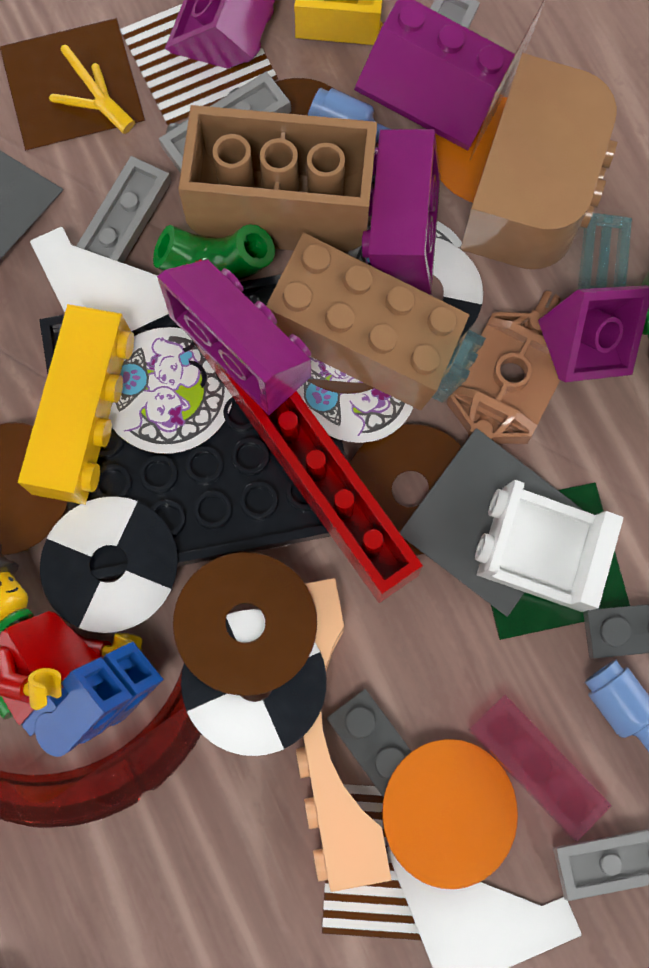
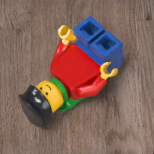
M0 544V716L3 720L14 717L15 721L19 726H23L30 737L36 735L40 747L47 754L61 757L77 745L91 740L110 726H115L125 720L164 679L141 652L142 638L140 636L129 633H116L111 645L106 640L87 639L77 634L54 612L47 611L34 616L32 611L26 608L28 605L27 593L13 576L18 570L19 565L2 555V545Z

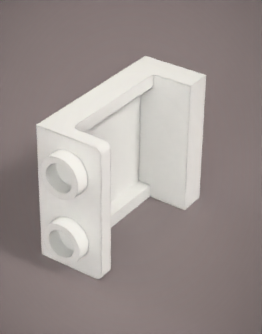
M513 480L504 486L502 490L497 489L488 511V515L494 517L489 534L484 533L475 553V560L480 562L476 575L580 612L598 609L624 517L608 511L593 515L523 490L524 482Z

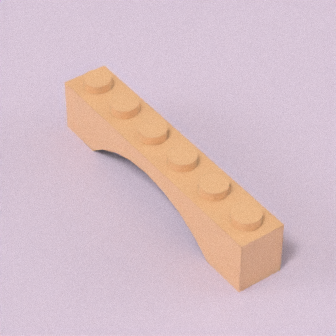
M335 578L305 583L315 604L317 614L315 643L322 655L326 671L331 655L344 631V622ZM320 711L313 726L303 736L305 747L296 748L300 778H311L314 797L304 799L309 829H320L323 847L322 849L313 850L318 882L328 880L330 892L392 881L382 827L360 808L344 787L330 759L323 733L322 713Z

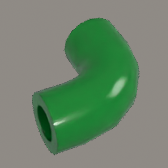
M253 224L245 225L232 235L222 238L203 237L168 225L162 231L156 243L153 264L158 269L166 270L195 263L200 259L202 261L208 259L219 271L226 268L238 280H241L267 267L273 261L275 246L266 230Z

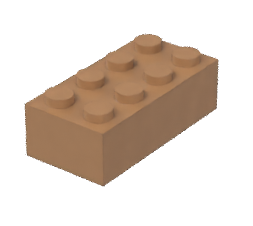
M304 232L266 305L277 319L276 326L287 337L291 334L299 337L310 350L311 357L420 411L437 392L469 317V314Z

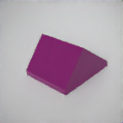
M649 286L578 289L538 320L559 380L574 382L633 375L649 308Z

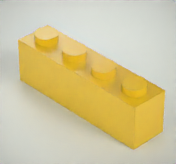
M67 304L18 483L31 495L86 505L89 492H94L97 488L100 477V466L97 464L101 447H106L110 440L112 423L109 415L112 403H117L120 400L123 390V377L120 375L124 359H130L134 348V333L131 332L121 313Z

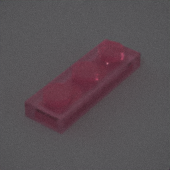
M503 695L468 729L573 841H578L612 806L506 695Z

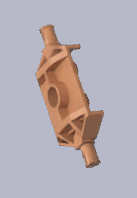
M544 291L536 309L532 310L531 313H492L446 403L466 429L469 437L477 428L497 444H528L560 382L538 322L540 318L560 303L561 298L557 294L554 295L549 307L546 308L545 306L552 292ZM507 363L517 364L524 371L525 378L520 382H508L501 375L500 367Z

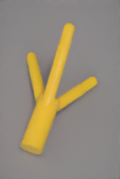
M62 45L61 52L94 95L95 100L51 94L49 96L50 101L99 110L123 134L128 133L135 125V121L109 97L100 66L97 63L91 66L94 81L69 46Z

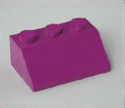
M184 0L165 49L172 54L227 69L244 62H250L261 48L260 39L266 23L273 15L275 0Z
M397 0L377 36L354 90L426 129H434L437 135L468 151L491 108L490 106H492L493 100L496 99L494 97L496 92L500 91L498 89H501L499 87H502L500 85H503L501 83H504L502 81H504L503 79H505L504 77H506L508 69L512 68L510 66H513L511 64H514L512 62H515L513 60H515L514 58L517 55L415 0Z
M380 130L378 148H375L373 164L375 187L371 188L369 216H372L371 229L363 231L362 255L363 258L370 259L372 267L427 294H432L441 179L435 130Z
M207 259L166 269L157 276L170 318L268 415L273 413L311 378V352L305 343L294 334L287 337L276 326L277 319L270 309L260 301L253 304L242 293L244 291L243 286L228 269L224 268L222 271H219Z

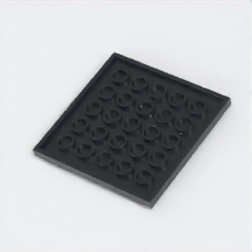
M282 274L240 282L244 289L242 293L253 304L260 301L267 305ZM168 314L131 332L136 336L152 329L180 327ZM64 315L39 319L47 374ZM192 341V343L189 346L182 348L183 351L187 352L191 350L195 346V343ZM188 360L190 365L196 366L201 371L202 381L200 386L203 388L207 380L205 369L201 364ZM233 397L224 406L223 415L225 421L219 430L208 440L192 449L165 454L145 451L125 441L113 428L107 446L100 449L97 464L100 466L99 482L96 490L89 492L87 501L102 497H123L138 501L151 508L163 519L172 533L177 549V567L214 560L228 554L250 553L331 536ZM232 403L231 409L228 414V408ZM330 437L345 457L342 440ZM68 502V512L80 504ZM114 545L100 547L94 552L90 560L92 575L101 582L121 578L127 569L128 561L126 554L122 549Z

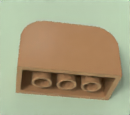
M522 53L473 201L461 250L524 269L546 268L557 263L566 255L579 227H588L594 208L598 207L606 184V180H603L606 168L609 169L618 144L617 141L610 140L617 116L616 101L609 87L600 78L584 70Z
M190 105L178 189L188 226L203 237L222 238L232 235L245 225H257L266 230L270 235L275 249L294 251L303 232L342 252L357 249L362 245L363 231H367L377 122Z

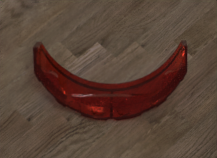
M182 670L172 693L155 718L135 738L114 753L84 767L60 773L27 775L0 771V819L37 828L87 824L117 814L138 803L146 792L158 789L182 765L202 735L191 721L183 702L181 689Z

